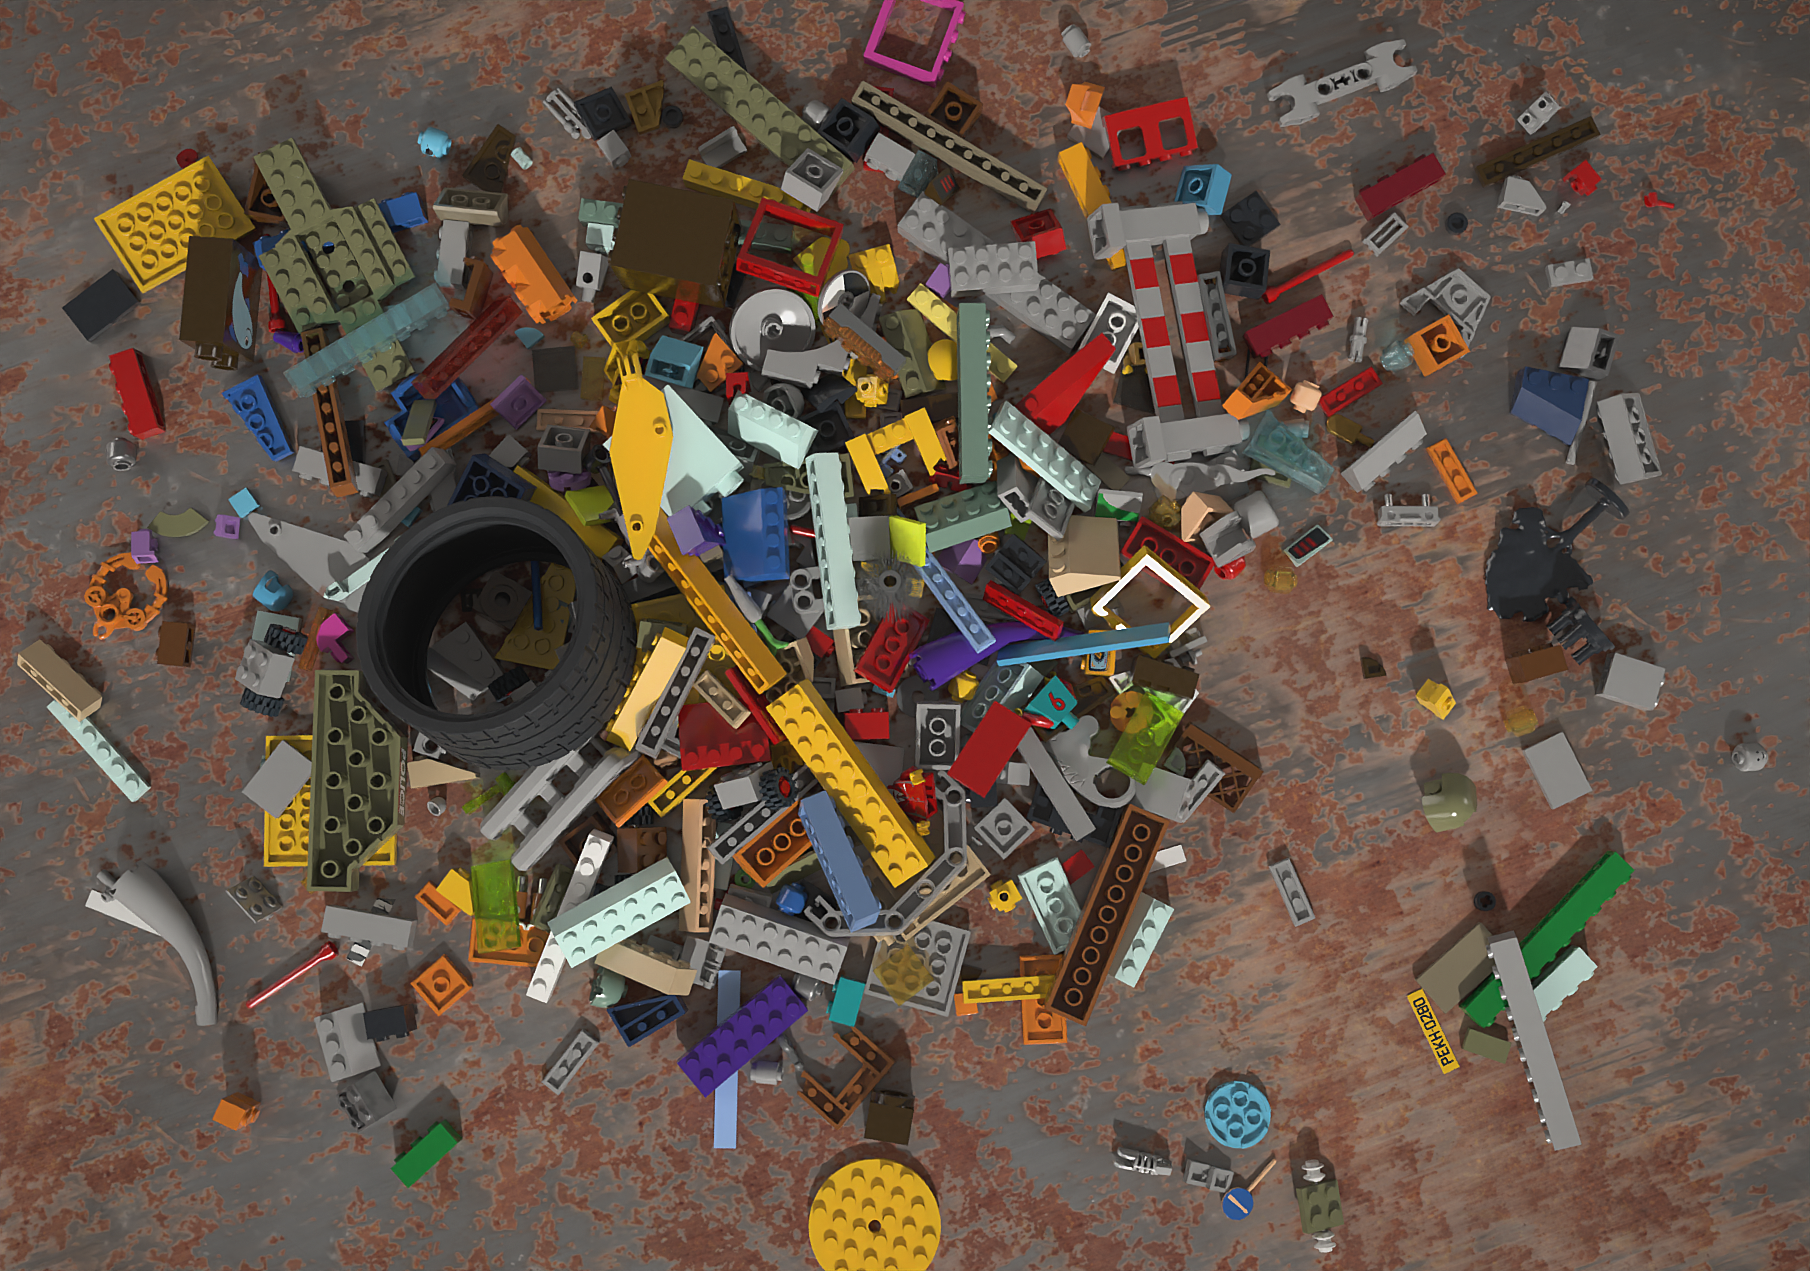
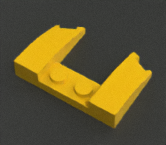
M925 407L867 435L863 434L845 442L867 494H870V489H884V494L891 493L875 456L914 439L930 476L935 474L936 471L933 467L940 458L945 462L946 456Z

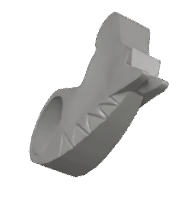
M1090 715L1083 716L1072 730L1069 729L1066 732L1059 733L1047 743L1040 741L1067 784L1088 801L1100 806L1117 808L1126 805L1133 798L1136 791V781L1128 765L1118 760L1090 756L1092 751L1091 742L1100 733L1098 721ZM1112 769L1121 770L1130 778L1128 791L1123 796L1115 799L1102 796L1096 788L1098 782L1096 779L1104 772Z

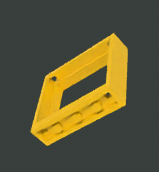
M1144 545L1120 569L1121 580L1104 584L1090 598L1092 612L1100 618L1102 616L1107 620L1108 625L1113 630L1132 628L1107 608L1105 604L1147 565L1194 603L1170 625L1169 643L1138 647L1143 654H1149L1155 659L1210 607V604L1203 592Z

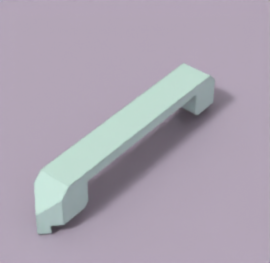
M387 550L342 582L336 581L327 587L326 593L324 592V598L340 601L368 582L373 570Z

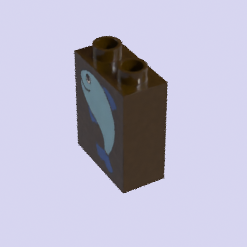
M189 236L179 336L180 341L195 349V358L211 361L210 366L212 368L227 371L238 370V361L254 362L262 268L259 266L257 257L232 238Z

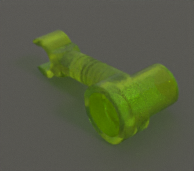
M506 772L501 773L495 778L497 784L476 799L463 805L462 809L466 814L470 815L499 792L505 796L516 782H512Z

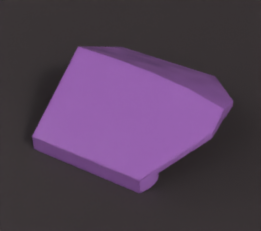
M971 539L944 548L937 561L943 568L972 585L987 559L984 552L978 547V541Z

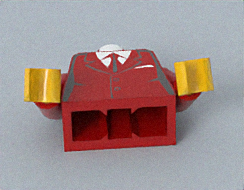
M911 766L900 774V777L893 782V785H888L887 789L906 816L916 823L917 834L923 836L930 834L927 828L930 826V821L926 819L938 812L933 772L922 773V769Z

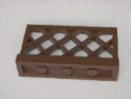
M1190 721L1161 764L1162 767L1176 774L1164 766V763L1174 748H1179V746L1183 755L1197 752L1199 762L1196 765L1186 766L1185 775H1183L1185 778H1188V769L1201 768L1204 764H1201L1200 751L1209 750L1212 752L1214 758L1212 762L1216 766L1219 763H1229L1232 773L1225 774L1222 778L1233 776L1235 788L1222 790L1220 780L1218 782L1220 791L1210 792L1207 796L1232 813L1236 812L1255 782L1264 773L1262 768ZM1186 736L1194 740L1196 749L1183 752L1182 742ZM1198 744H1200V745L1203 746L1204 748H1199V749H1198ZM1216 756L1220 757L1222 760H1216ZM1234 767L1238 769L1240 772H1235ZM1245 774L1251 778L1247 786H1237V775ZM1236 791L1237 801L1232 807L1225 802L1223 794ZM1221 794L1222 800L1215 795Z

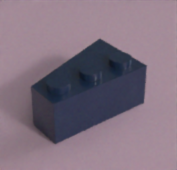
M663 994L614 1005L606 1010L629 1048L685 1014L688 1008L680 995Z

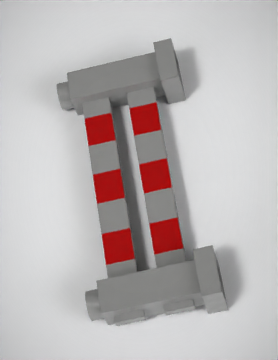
M1182 201L1159 203L1156 207L1144 208L1143 205L1119 208L1118 203L1102 204L1087 217L1094 260L1111 258L1124 248L1156 416L1142 418L1127 426L1134 469L1151 467L1163 460L1171 462L1192 458V453L1203 452L1205 457L1230 452V447L1248 440L1250 429L1246 418L1238 420L1230 414L1223 413L1190 240L1195 236L1205 234L1208 230L1209 218L1204 208L1197 209L1196 203L1183 204ZM1163 244L1197 418L1186 420L1184 418L1151 245Z

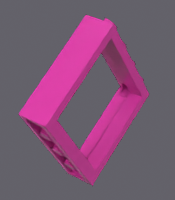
M884 0L864 52V63L935 88L937 81L941 82L945 70L942 69L944 63H948L952 53V50H949L950 46L957 41L959 31H957L958 25L964 22L966 15L964 3L957 0H920L954 12L933 70L929 72L877 53L896 0Z

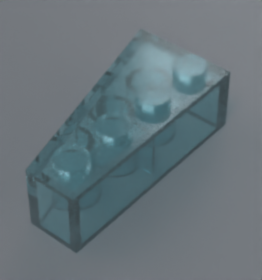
M1267 410L1261 417L1243 453L1319 494L1326 487L1335 469L1318 453L1309 449L1299 436L1296 437L1291 433L1283 422L1280 423L1273 416L1274 414Z

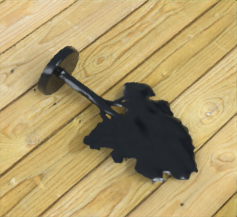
M1590 478L1585 483V488L1597 503L1572 527L1563 532H1556L1547 527L1543 511L1538 507L1519 508L1514 512L1512 523L1518 524L1519 528L1511 529L1504 527L1500 530V540L1497 544L1499 548L1492 551L1491 557L1486 562L1485 584L1487 585V609L1489 611L1494 610L1500 619H1510L1514 614L1523 612L1524 618L1522 621L1532 622L1548 612L1549 607L1545 601L1546 598H1557L1560 604H1566L1569 598L1567 588L1578 587L1580 591L1588 589V586L1593 584L1592 577L1584 571L1576 559L1571 557L1572 543L1604 510L1622 520L1629 515L1628 507L1609 487L1595 478ZM1547 539H1561L1555 547L1549 548L1546 544ZM1567 548L1566 553L1563 554L1562 550Z

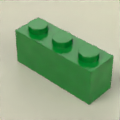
M446 1119L440 1124L438 1121L433 1123L427 1129L429 1132L424 1138L419 1136L410 1144L412 1149L407 1154L403 1151L394 1159L396 1164L390 1169L407 1188L411 1187L463 1139Z

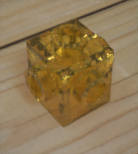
M1162 494L1148 508L1149 518L1152 519L1153 523L1169 532L1172 528L1176 529L1181 524L1182 506L1173 499L1171 501Z

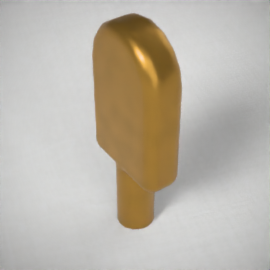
M1333 414L1326 420L1327 431L1350 445H1353L1357 440L1371 448L1375 441L1360 433L1363 428L1361 425L1343 415Z

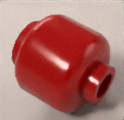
M1245 556L1220 568L1215 563L1214 572L1223 580L1235 579L1246 567Z

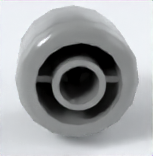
M1258 490L1248 495L1233 506V510H1237L1241 517L1239 523L1241 529H1244L1250 538H1257L1279 525V519L1262 491Z

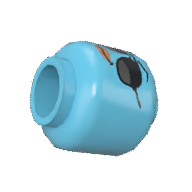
M428 127L425 132L421 131L418 137V144L421 145V151L424 154L439 159L444 155H448L452 143L448 133L433 127Z

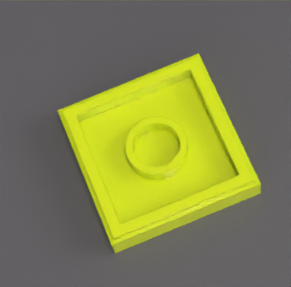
M604 485L566 491L565 498L584 527L611 522L610 519H599V514L607 511L614 503Z
M897 515L889 516L891 559L893 551L894 560L897 554V560L901 556V559L905 558L908 561L911 559L912 565L925 566L926 523Z

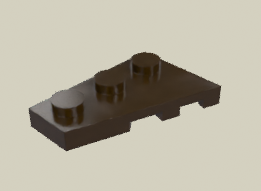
M497 124L462 177L482 191L501 193L516 136Z

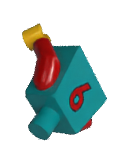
M1052 671L1050 672L1051 679L1044 677L1045 687L1024 709L1025 712L1023 713L1020 708H1015L1014 711L1034 726L1055 729L1062 721L1072 730L1080 721L1070 712L1077 704L1072 684L1057 677L1056 673Z

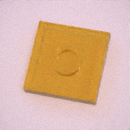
M908 944L873 970L898 1006L934 981V978Z

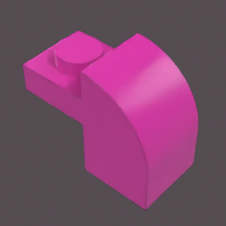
M334 613L320 625L316 636L317 645L321 652L329 653L332 650L330 654L338 663L349 664L355 659L342 644V641L353 633L354 630L342 615Z

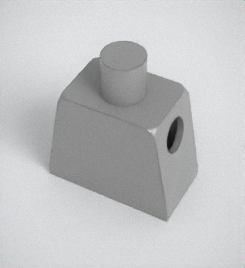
M580 251L576 286L583 288L581 301L594 303L596 291L603 292L608 258L602 254ZM593 276V281L589 283V279Z

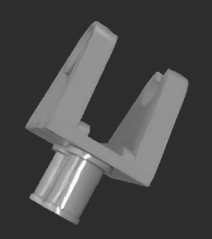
M1237 510L1222 517L1200 533L1207 547L1203 553L1212 557L1218 568L1254 551L1256 547L1253 538L1247 539L1239 525L1241 517Z

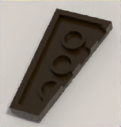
M1103 676L1078 684L1073 687L1077 704L1070 712L1080 719L1111 697L1115 692ZM1026 704V705H1023V706L1020 707V709L1022 710L1023 713L1025 712L1024 709H1025L1029 704ZM1062 721L1055 729L1032 725L1045 743L1068 728Z

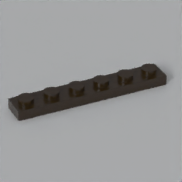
M1589 116L1476 166L1474 170L1484 188L1593 140L1601 134L1592 116Z

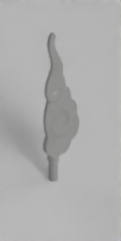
M1162 461L1146 468L1134 469V466L1125 467L1127 475L1150 476L1153 485L1173 499L1185 498L1191 495L1193 491L1204 493L1206 490H1214L1220 485H1227L1231 482H1244L1262 474H1276L1274 470L1268 468L1241 471L1224 464L1208 466L1195 462L1172 464Z

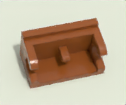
M951 416L932 424L946 456L945 462L949 469L959 465L958 426L955 417Z

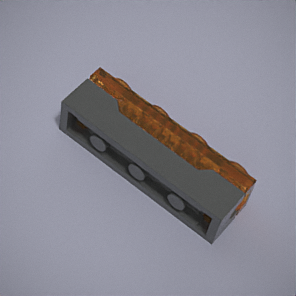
M1220 271L1199 274L1197 279L1214 363L1229 361L1237 355Z
M841 303L823 322L825 334L833 340L835 338L839 340L841 347L846 352H853L857 355V360L865 367L870 366L874 370V375L881 381L886 380L890 383L906 364V358Z

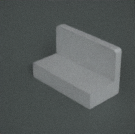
M734 126L698 147L700 156L705 164L719 169L747 152Z

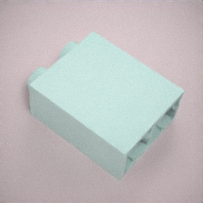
M667 385L661 392L664 393L674 437L660 507L670 517L690 505L695 510H700L706 517L712 510L706 502L718 491L724 497H727L737 489L744 480L738 472L744 467L676 392ZM612 436L603 444L608 451H610Z

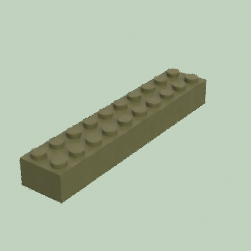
M694 26L690 28L665 58L671 67L788 168L809 148L844 169L828 200L855 170L851 161Z

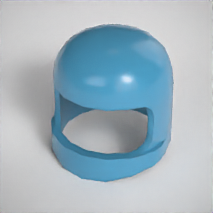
M272 570L262 577L253 592V597L267 609L281 611L292 601L293 590L289 585L282 586L278 582V574ZM272 578L271 583L266 588V583Z

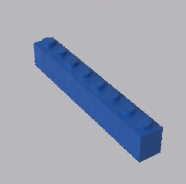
M406 192L399 198H387L378 204L393 233L429 222L422 198L417 192ZM289 229L283 230L278 235L272 237L263 236L259 238V241L253 242L258 263L262 269L265 270L258 256L275 248V245L290 231ZM300 240L309 258H313L305 241ZM326 242L323 245V251L326 254L334 252L335 246L332 242Z

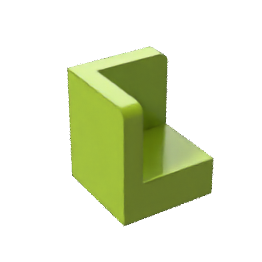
M1011 512L1010 520L1012 526L1005 529L1004 535H1013L1015 533L1024 541L1032 520L1028 519L1021 523Z

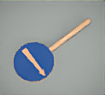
M1273 1159L1247 1189L1236 1187L1226 1192L1221 1205L1227 1217L1232 1220H1241L1250 1214L1254 1203L1250 1192L1273 1167L1276 1159Z

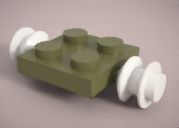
M1308 1160L1302 1166V1169L1307 1170V1174L1303 1176V1179L1311 1182V1184L1296 1188L1302 1230L1305 1234L1314 1233L1312 1237L1318 1241L1314 1248L1319 1249V1252H1330L1336 1246V1243L1331 1242V1238L1335 1234L1328 1229L1344 1224L1337 1179H1328L1320 1182L1325 1177V1174L1320 1172V1168L1324 1164L1319 1163V1160Z

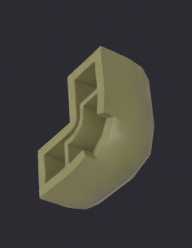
M1443 773L1442 779L1424 783L1425 796L1422 797V805L1426 818L1435 832L1464 826V822L1471 817L1473 812H1476V786L1467 776L1459 773Z

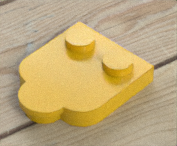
M827 237L817 239L793 258L794 263L802 272L817 276L831 239ZM843 239L840 240L822 289L833 275L848 269L846 257L850 253V247L847 241Z

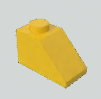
M461 867L459 869L452 868L436 891L469 916H473L478 912L474 880L470 878L471 874Z

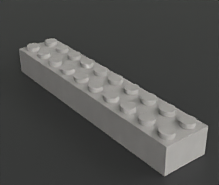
M923 191L897 225L899 234L943 265L948 264V248L996 244L946 207L930 199ZM1039 273L1037 291L986 295L1068 354L1072 352L1096 317L1095 313Z

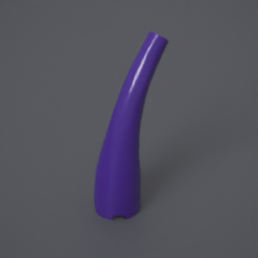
M1020 621L1000 622L985 625L996 639V642L978 654L960 630L921 646L910 653L909 658H915L916 663L913 664L915 671L923 683L930 682L929 690L933 691L1009 643L1048 640L1050 638ZM1063 626L1059 638L1083 635L1085 633Z

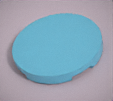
M1229 1081L1218 1086L1210 1094L1205 1104L1204 1118L1209 1132L1218 1142L1224 1146L1243 1149L1255 1145L1266 1135L1270 1124L1271 1109L1267 1098L1257 1087L1244 1081Z

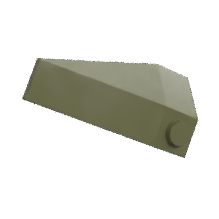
M849 453L838 454L842 464L841 478L844 483V498L853 497L854 478L851 456ZM805 459L799 469L785 462L764 464L766 486L783 487L785 490L810 494Z

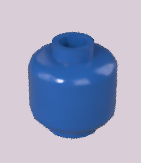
M792 882V885L784 884L776 898V904L779 906L778 910L790 916L800 914L808 899L807 893L803 891L805 887L795 882Z

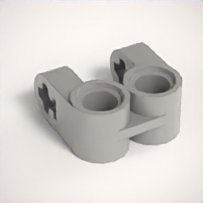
M819 566L797 569L790 576L789 586L792 607L796 613L805 615L825 611L823 599L815 600L812 588V581L821 579ZM802 576L805 578L806 584L798 586L795 584L794 578ZM801 597L807 598L809 606L806 608L800 607L798 599Z

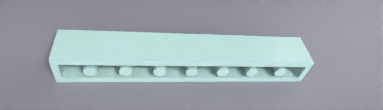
M814 453L806 457L805 460L827 630L849 629L860 626L861 613L858 610V591L855 587V569L852 564L853 550L849 540L850 527L847 523V505L843 494L842 464L838 453Z

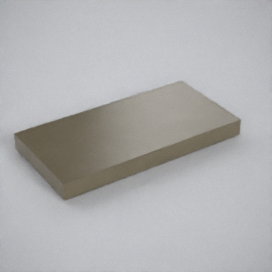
M1481 922L1472 927L1414 979L1445 1014L1493 972L1492 966L1496 965L1494 958L1489 959L1485 947L1489 945L1487 937L1493 935Z

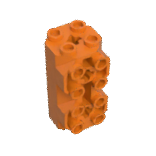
M516 225L509 234L504 237H498L493 241L494 248L490 257L514 289L513 291L524 306H527L525 309L536 323L541 322V324H545L546 321L544 319L548 318L550 321H555L571 310L570 303L573 301L575 304L578 300L528 227L523 228L522 225Z

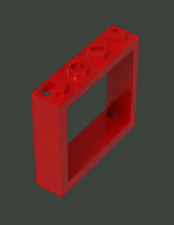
M762 197L737 257L736 270L819 298L842 238L844 224ZM763 215L832 237L817 276L748 254Z

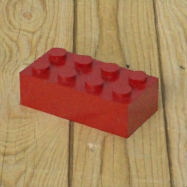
M1143 516L1138 520L1119 552L1120 558L1128 562L1145 545L1199 590L1215 565L1212 557ZM1147 565L1141 569L1143 572L1180 593Z

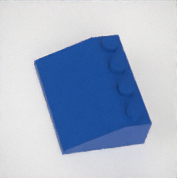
M783 487L758 489L722 498V525L725 532L723 538L726 542L723 546L724 579L731 574L737 583L790 579L787 494Z

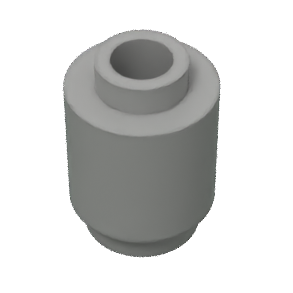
M1073 24L1062 32V41L1074 57L1079 56L1082 58L1089 53L1091 43L1080 27H1076Z
M753 1062L751 1080L761 1084L777 1085L778 1081L783 1079L784 1069L780 1067L778 1062Z

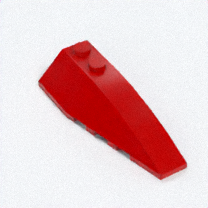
M1102 332L1050 374L1014 407L1045 434L1051 435L1067 420L1116 348Z

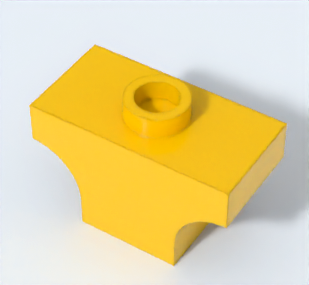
M1430 679L1425 682L1415 695L1421 705L1431 710L1442 720H1444L1456 704L1447 686L1441 683L1437 684Z

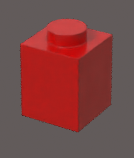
M812 626L805 636L811 651L822 660L825 656L829 658L835 650L833 646L835 641L815 626Z

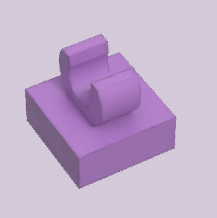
M217 515L215 519V536L238 539L240 518Z

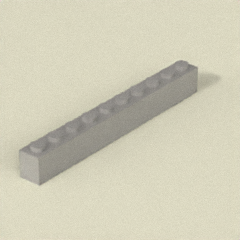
M1513 930L1487 937L1489 945L1485 947L1489 959L1494 958L1496 964L1492 966L1495 978H1500L1502 986L1498 988L1502 1000L1507 999L1509 1007H1505L1509 1021L1513 1020L1515 1027L1511 1028L1515 1041L1520 1040L1522 1048H1518L1522 1062L1526 1061L1528 1068L1524 1069L1528 1082L1533 1081L1535 1089H1531L1534 1102H1539L1541 1109L1537 1110L1541 1123L1546 1122L1548 1130H1544L1547 1143H1552L1555 1151L1582 1145L1515 932Z

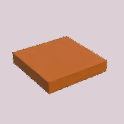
M443 954L410 983L438 1017L473 987L446 954Z

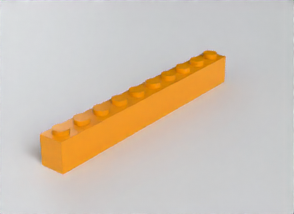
M660 507L656 531L648 549L760 695L777 684L787 673L711 575L702 560L695 556V554L689 556L688 553L682 555L668 523V517ZM638 523L635 525V530H640L641 525Z

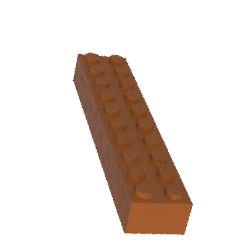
M1132 804L1125 805L1115 828L1110 848H1107L1042 1008L1086 1027L1170 823L1169 820Z

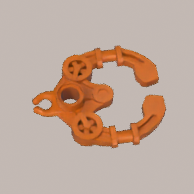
M131 552L121 553L109 558L105 562L102 561L96 575L93 574L91 576L89 589L86 590L84 595L85 602L93 607L97 617V621L93 626V636H98V628L101 626L106 628V632L99 635L101 640L109 637L114 629L128 627L135 631L143 630L148 622L156 615H159V609L163 603H167L169 600L167 598L168 580L165 572L155 565H151L146 570L145 575L148 580L156 584V592L153 594L156 596V599L151 606L146 604L144 610L138 608L131 609L133 593L127 588H120L116 593L109 596V593L103 588L107 583L104 578L109 570L114 572L117 567L122 565L130 570H137L140 568L141 563L136 564L131 556ZM115 611V617L108 620L109 614Z

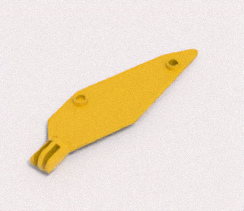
M636 352L632 353V359L629 354L624 355L623 360L621 357L616 358L622 386L609 453L634 559L641 560L656 531L674 436L664 393L643 378L638 353ZM640 523L641 528L636 531L635 525Z

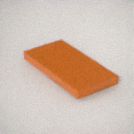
M473 917L468 961L537 967L550 933L535 926H531L529 930H523V926L517 924L514 920ZM520 921L523 922L526 925V927L528 924H530V922Z
M1063 954L1019 956L1020 977L1055 974ZM1045 998L1021 1000L1024 1045L1068 1043L1066 1018L1042 1008Z

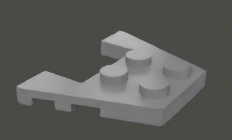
M1458 268L1429 286L1404 298L1399 304L1414 316L1429 300L1446 316L1450 315L1453 322L1461 328L1460 334L1469 347L1491 296Z

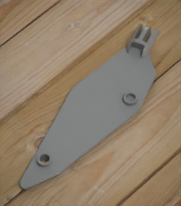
M250 513L248 516L249 522L262 542L323 597L327 587L336 581L342 582L371 561L362 552H356L347 541L258 513ZM277 527L278 532L275 534L274 529ZM367 582L340 601L326 600L332 605L358 612Z

